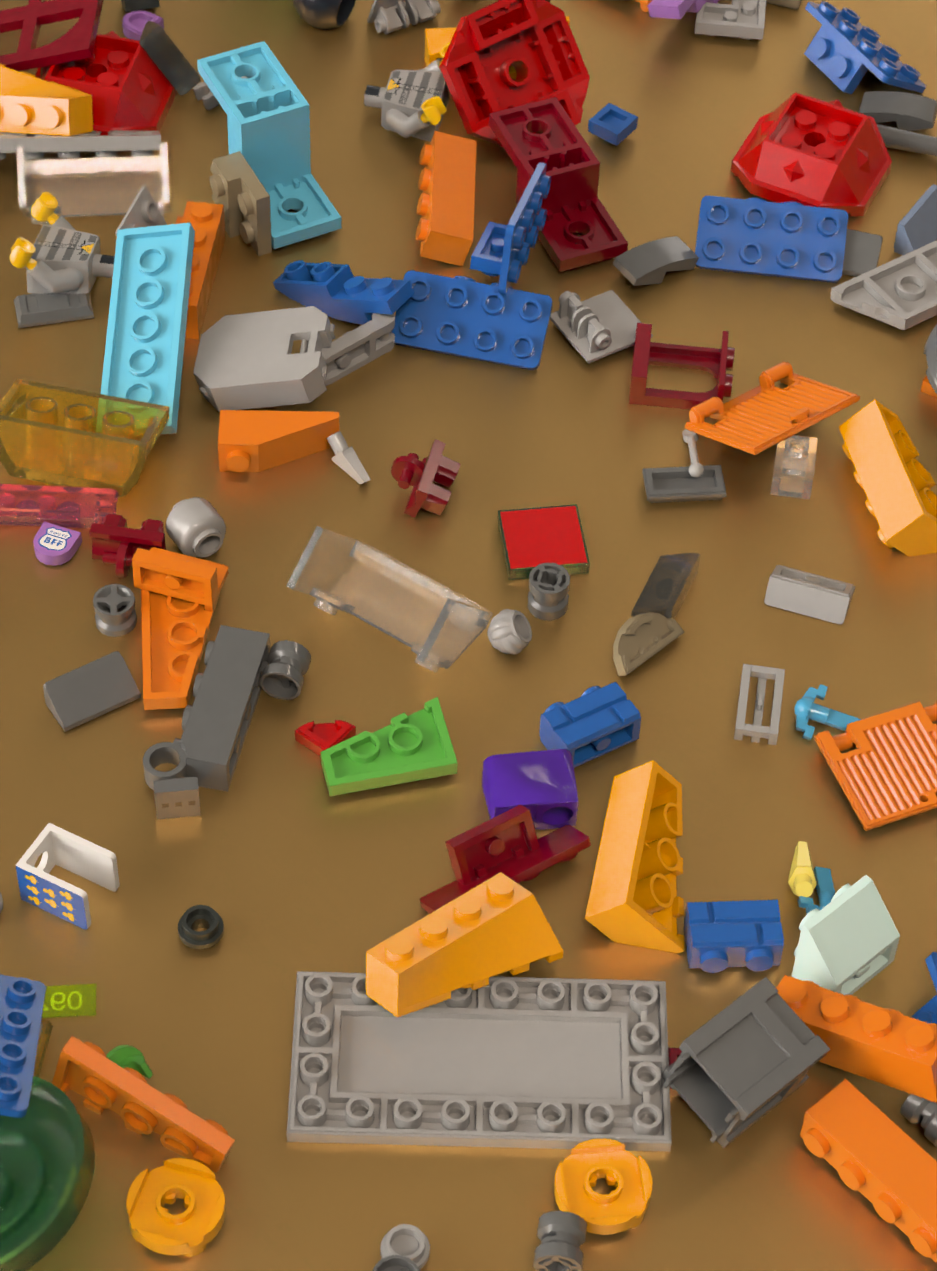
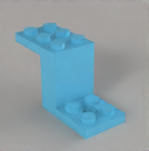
M258 42L197 60L198 73L227 114L229 154L240 151L270 195L272 247L277 249L342 229L341 216L311 174L309 103L266 42ZM293 209L295 213L287 212V210Z

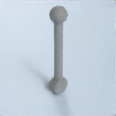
M686 429L682 435L683 441L688 443L691 460L688 472L692 477L698 478L704 473V467L699 463L696 441L699 439L697 433Z

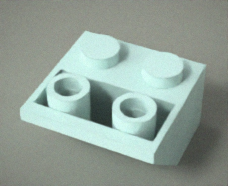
M865 875L852 886L845 884L835 893L828 905L821 910L813 909L803 918L799 925V930L801 931L799 942L794 951L795 961L792 977L802 981H812L820 987L843 995H852L894 961L900 934L871 878Z

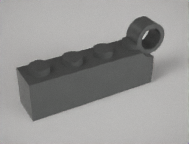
M220 625L216 640L209 641L206 647L204 673L198 672L195 678L193 688L195 700L193 706L187 705L185 707L182 718V730L184 732L181 739L175 738L173 743H157L151 746L143 756L144 777L151 789L154 790L153 781L198 777L199 787L229 791L262 690L260 678L264 668L269 665L268 655L271 649L269 633ZM164 763L177 766L175 769L166 772L154 769Z

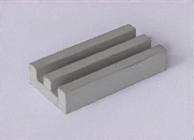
M743 664L734 740L742 741L744 735L751 736V742L759 743L760 738L768 739V744L777 745L785 669ZM750 677H757L758 683L753 724H745ZM767 679L775 680L770 727L762 726Z

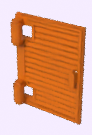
M781 362L761 373L759 376V386L723 404L719 397H712L692 407L691 411H689L690 421L686 422L685 429L756 455L858 402L860 396L795 374L789 362ZM780 381V383L789 386L781 389L776 387L774 383ZM710 416L719 422L712 425L706 423L704 419Z
M919 701L849 723L844 733L831 736L829 730L814 735L821 754L824 755L865 831L937 808V724L933 725V722L937 721V701L936 704L924 708ZM857 747L855 750L841 754V751Z

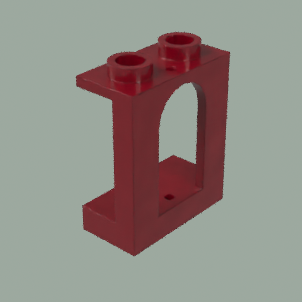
M637 323L629 404L691 410L692 407L712 397H719L722 402L723 397L731 398L733 374H726V370L733 371L735 348L728 347L729 331H723L721 349L654 343L651 342L652 324ZM648 365L707 371L715 377L717 385L710 391L699 393L646 388Z

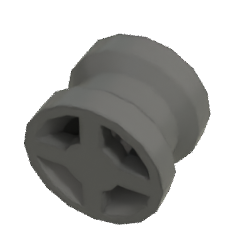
M110 584L100 588L94 594L95 623L97 629L102 634L119 637L130 633L135 628L137 623V615L134 609L135 597L130 588L121 584Z

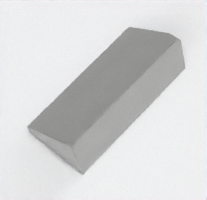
M776 565L769 578L764 602L772 607L842 624L845 621L856 586L790 567Z

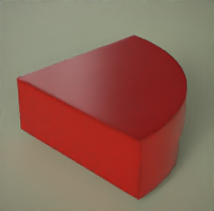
M335 720V723L315 724L312 721L295 730V740L320 757V752L356 735V726L342 720Z

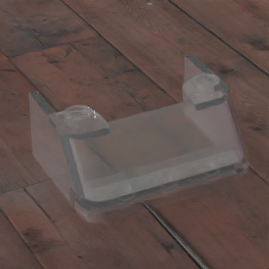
M159 142L160 156L30 160L24 147H16L19 208L24 217L31 218L32 224H50L48 221L41 222L34 219L31 214V208L43 192H49L58 201V205L54 210L58 217L61 215L63 217L126 215L141 187L146 185L165 219L164 213L172 211L171 167L167 142Z
M316 526L286 585L293 590L315 597L316 600L313 605L329 614L336 615L338 609L350 613L411 647L412 652L417 654L415 659L417 664L436 673L439 667L448 669L486 629L493 615L488 609L362 541Z

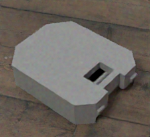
M315 306L225 315L201 335L193 371L199 390L203 397L219 412L220 410H244L310 403L327 390L325 379L328 368L322 355V348L331 347L332 339H336L334 336L335 325L330 324L328 316ZM301 340L300 353L291 354L293 342Z

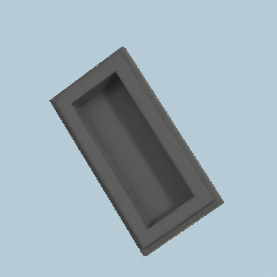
M33 293L18 295L14 299L19 328L94 318L89 293Z
M721 465L703 466L704 473L698 478H694L689 474V466L644 468L642 473L647 501L650 503L721 500L727 495Z

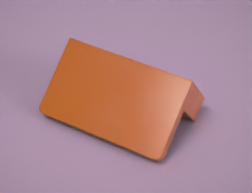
M156 547L151 548L150 551L137 548L132 558L135 588L213 607L229 574L227 565Z

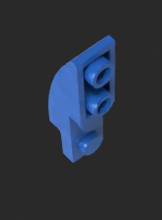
M302 260L292 262L284 268V273L273 282L276 290L306 307L315 306L331 318L362 325L372 320L373 313L393 314L415 294L410 280H394L390 277L381 279L364 278L363 276L354 277L349 265L332 264L331 262L305 263Z

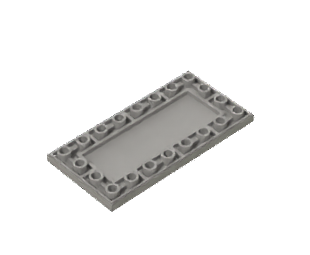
M297 971L287 1142L572 1149L579 1143L587 1140L612 1139L625 1144L626 1151L670 1152L672 1144L670 1086L665 1089L663 1086L665 1080L661 1077L664 1070L669 1067L666 981L492 976L489 977V985L476 990H472V988L451 991V999L397 1018L366 995V973Z

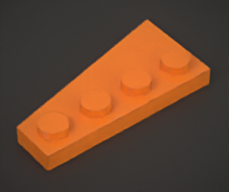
M141 589L144 710L185 708L188 705L219 595L213 607Z

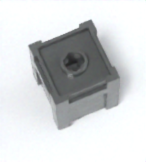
M765 977L687 1037L679 1047L682 1052L678 1059L664 1070L661 1077L665 1080L663 1084L665 1089L670 1086L673 1090H676L712 1131L710 1141L712 1143L718 1141L725 1148L800 1088L809 1078L807 1072L826 1056L830 1048L818 1035H814L781 998L775 986Z

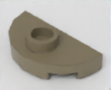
M653 612L641 613L629 618L619 629L613 644V661L618 676L628 675L682 635L684 631L676 620Z

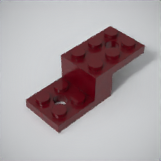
M553 97L489 113V126L517 168V205L538 163L547 164L546 175L551 176V185L548 197L543 198L541 208L547 209V216L543 231H538V239L559 272L618 257L628 250V242L598 198L600 162L558 99ZM578 232L582 236H576L572 233Z

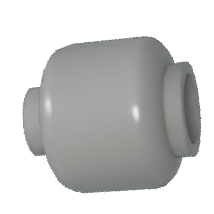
M192 497L179 501L173 506L166 520L165 528L169 537L184 555L208 557L216 553L223 544L226 534L224 520L212 504L204 498Z

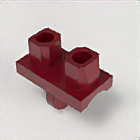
M435 439L428 457L424 458L422 462L416 453L397 457L393 461L391 474L398 481V486L402 489H408L409 486H413L404 511L405 514L415 518L420 508H423L440 516L445 509L451 491L433 484V481L450 488L461 465L442 455L445 443Z
M107 513L102 523H92L89 531L92 538V559L116 565L117 577L126 578L128 576L130 567H132V558L137 548L150 551L151 548L156 547L166 550L164 524L160 520L147 519L142 522L140 529H133L127 527V519L123 518L122 515Z

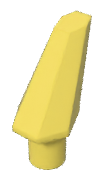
M799 841L795 848L788 878V884L793 894L799 897L811 896L814 888L817 886L807 842Z

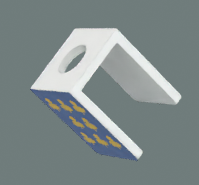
M48 823L15 865L21 900L87 930L91 925L87 893L49 873L57 865L115 892L120 886L116 855L101 846ZM42 854L41 861L38 867L35 868L36 860Z

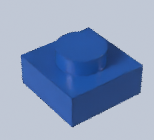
M608 103L589 120L588 132L617 146L637 129L638 117Z

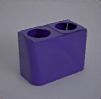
M553 749L497 754L489 756L483 761L482 789L490 819L521 804L530 810L535 830L555 829L565 825L576 826L579 800L572 754L569 750Z

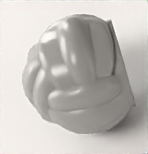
M503 609L492 618L487 630V636L492 646L504 654H518L531 641L532 630L529 621L523 613L518 610Z

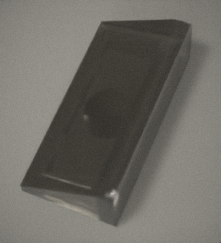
M148 21L142 31L140 45L175 90L183 96L201 81V77L163 28L153 21Z
M684 553L660 556L631 612V616L634 617L641 613L653 612L659 613L666 618L675 619L698 574L700 554Z

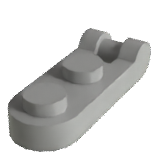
M373 313L372 320L332 341L331 347L322 348V355L328 368L325 379L326 386L394 348L395 335L391 333L395 327L394 313Z

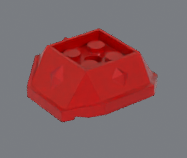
M499 0L460 19L441 62L440 69L467 134L502 146L489 126V113L553 97L558 99L574 125L581 123L582 107L587 95L590 76L563 10L545 0ZM510 65H512L516 71L515 81L512 80L509 75Z
M114 31L105 35L97 34L91 58L39 67L35 73L36 78L47 82L53 81L91 94L93 131H99L101 135H108V131L113 130L160 132L177 94L176 81L152 44L139 40L120 38Z
M795 92L776 110L759 118L732 159L731 172L736 177H739L743 186L750 194L776 203L798 202L804 206L845 210L850 217H863L891 171L892 160L873 117L844 108L838 99L825 102Z

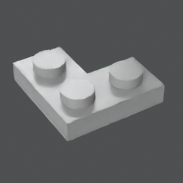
M732 0V4L706 2L696 15L695 34L738 37L745 40H763L766 0Z

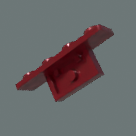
M520 804L445 841L456 880L421 897V907L430 914L500 872L516 883L534 879L541 871L558 862L569 861L575 858L578 852L590 847L589 836L571 825H565L537 839L530 810Z

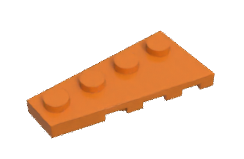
M71 1036L62 1048L50 1090L65 1096L70 1089L86 1097L83 1101L84 1107L100 1115L105 1109H109L121 1116L125 1128L139 1135L155 1132L161 1135L160 1141L165 1148L187 1159L198 1161L209 1167L211 1171L218 1173L227 1160L235 1142V1139L228 1136V1132L223 1126L210 1119L203 1120L189 1111L186 1104L180 1098L173 1094H163L147 1084L146 1079L139 1072L132 1068H122L107 1058L100 1047L91 1042H82Z

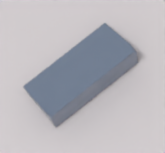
M933 184L898 223L894 252L905 255L937 240V185Z

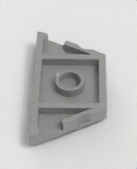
M937 240L833 287L830 299L834 303L901 330H906L936 316Z

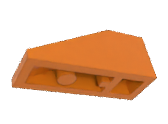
M220 410L218 434L219 472H262L329 449L331 446L326 438L340 431L339 412Z

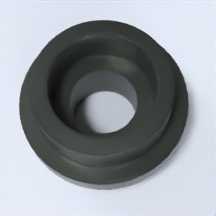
M206 905L190 907L185 911L178 923L180 940L186 946L193 949H207L214 946L220 941L224 933L221 916L213 908ZM198 928L207 929L205 931H195Z

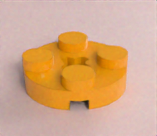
M591 1139L581 1142L571 1149V1154L563 1162L561 1160L556 1169L554 1196L559 1210L571 1212L582 1217L587 1223L586 1232L611 1235L636 1228L641 1224L644 1213L650 1204L652 1176L646 1161L639 1154L637 1159L633 1153L625 1150V1144L616 1140ZM604 1178L607 1185L616 1186V1190L610 1191L609 1194H599L592 1187L596 1186L597 1179Z
M187 1158L164 1160V1166L156 1167L150 1172L148 1167L134 1179L127 1194L126 1208L133 1238L137 1242L142 1243L146 1248L160 1254H183L189 1257L199 1255L206 1248V1244L219 1233L225 1219V1196L223 1188L216 1181V1175L206 1165ZM177 1198L184 1199V1206L187 1210L177 1215L169 1214L168 1209L163 1207L165 1203L174 1204Z

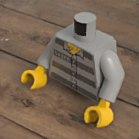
M450 42L442 47L440 51L442 58H444ZM438 58L427 67L419 70H394L391 72L386 88L367 85L364 95V106L381 108V125L384 129L394 131L405 138L412 136L431 142L434 132L439 131L449 101V89L440 69L442 60Z
M43 192L33 204L31 214L34 219L41 222L48 221L50 225L43 224L34 244L27 239L18 238L11 247V264L21 269L26 267L27 293L88 294L97 277L113 278L115 256L102 255L100 253V238L97 235L77 231L62 215L58 217L54 213L58 205L57 199L49 192Z

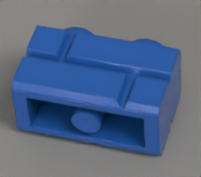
M617 682L602 688L600 686H593L588 688L581 697L566 704L556 702L550 705L541 714L539 736L547 750H569L572 754L573 766L575 768L639 739L641 715L632 701L627 699L625 692Z
M778 900L686 903L683 929L689 969L701 968L708 973H717L725 970L727 967H747L752 971H765L772 966H780L784 936L782 923L780 922Z

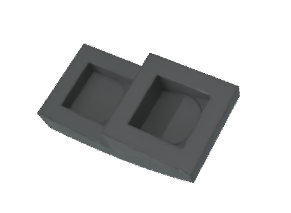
M864 92L859 113L873 117L876 123L896 121L898 129L906 131L930 129L934 127L937 115V101L905 92Z
M678 236L657 239L634 247L616 257L613 265L634 286L661 284L667 271L694 270L699 257Z

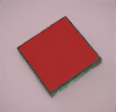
M577 504L498 510L497 522L508 580L528 579L532 569L543 563L561 565L568 571L569 575L589 573L590 562Z

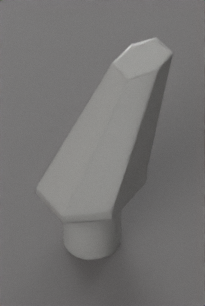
M341 431L326 438L335 454L331 458L333 462L359 484L371 480L353 447L349 448Z

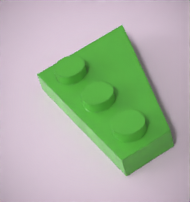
M438 697L425 702L424 709L409 716L404 712L391 718V724L373 733L364 731L320 752L321 766L329 796L457 774L458 762Z

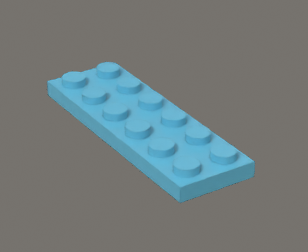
M191 223L120 229L117 231L96 431L101 439L177 433L195 230Z

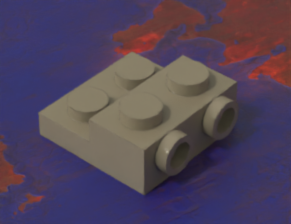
M240 151L213 159L210 168L213 175L209 177L213 192L212 199L214 204L224 205L225 231L230 238L241 235L243 241L246 244L250 243L258 256L271 253L270 195Z

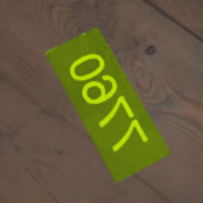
M96 984L46 986L42 1018L96 1015Z

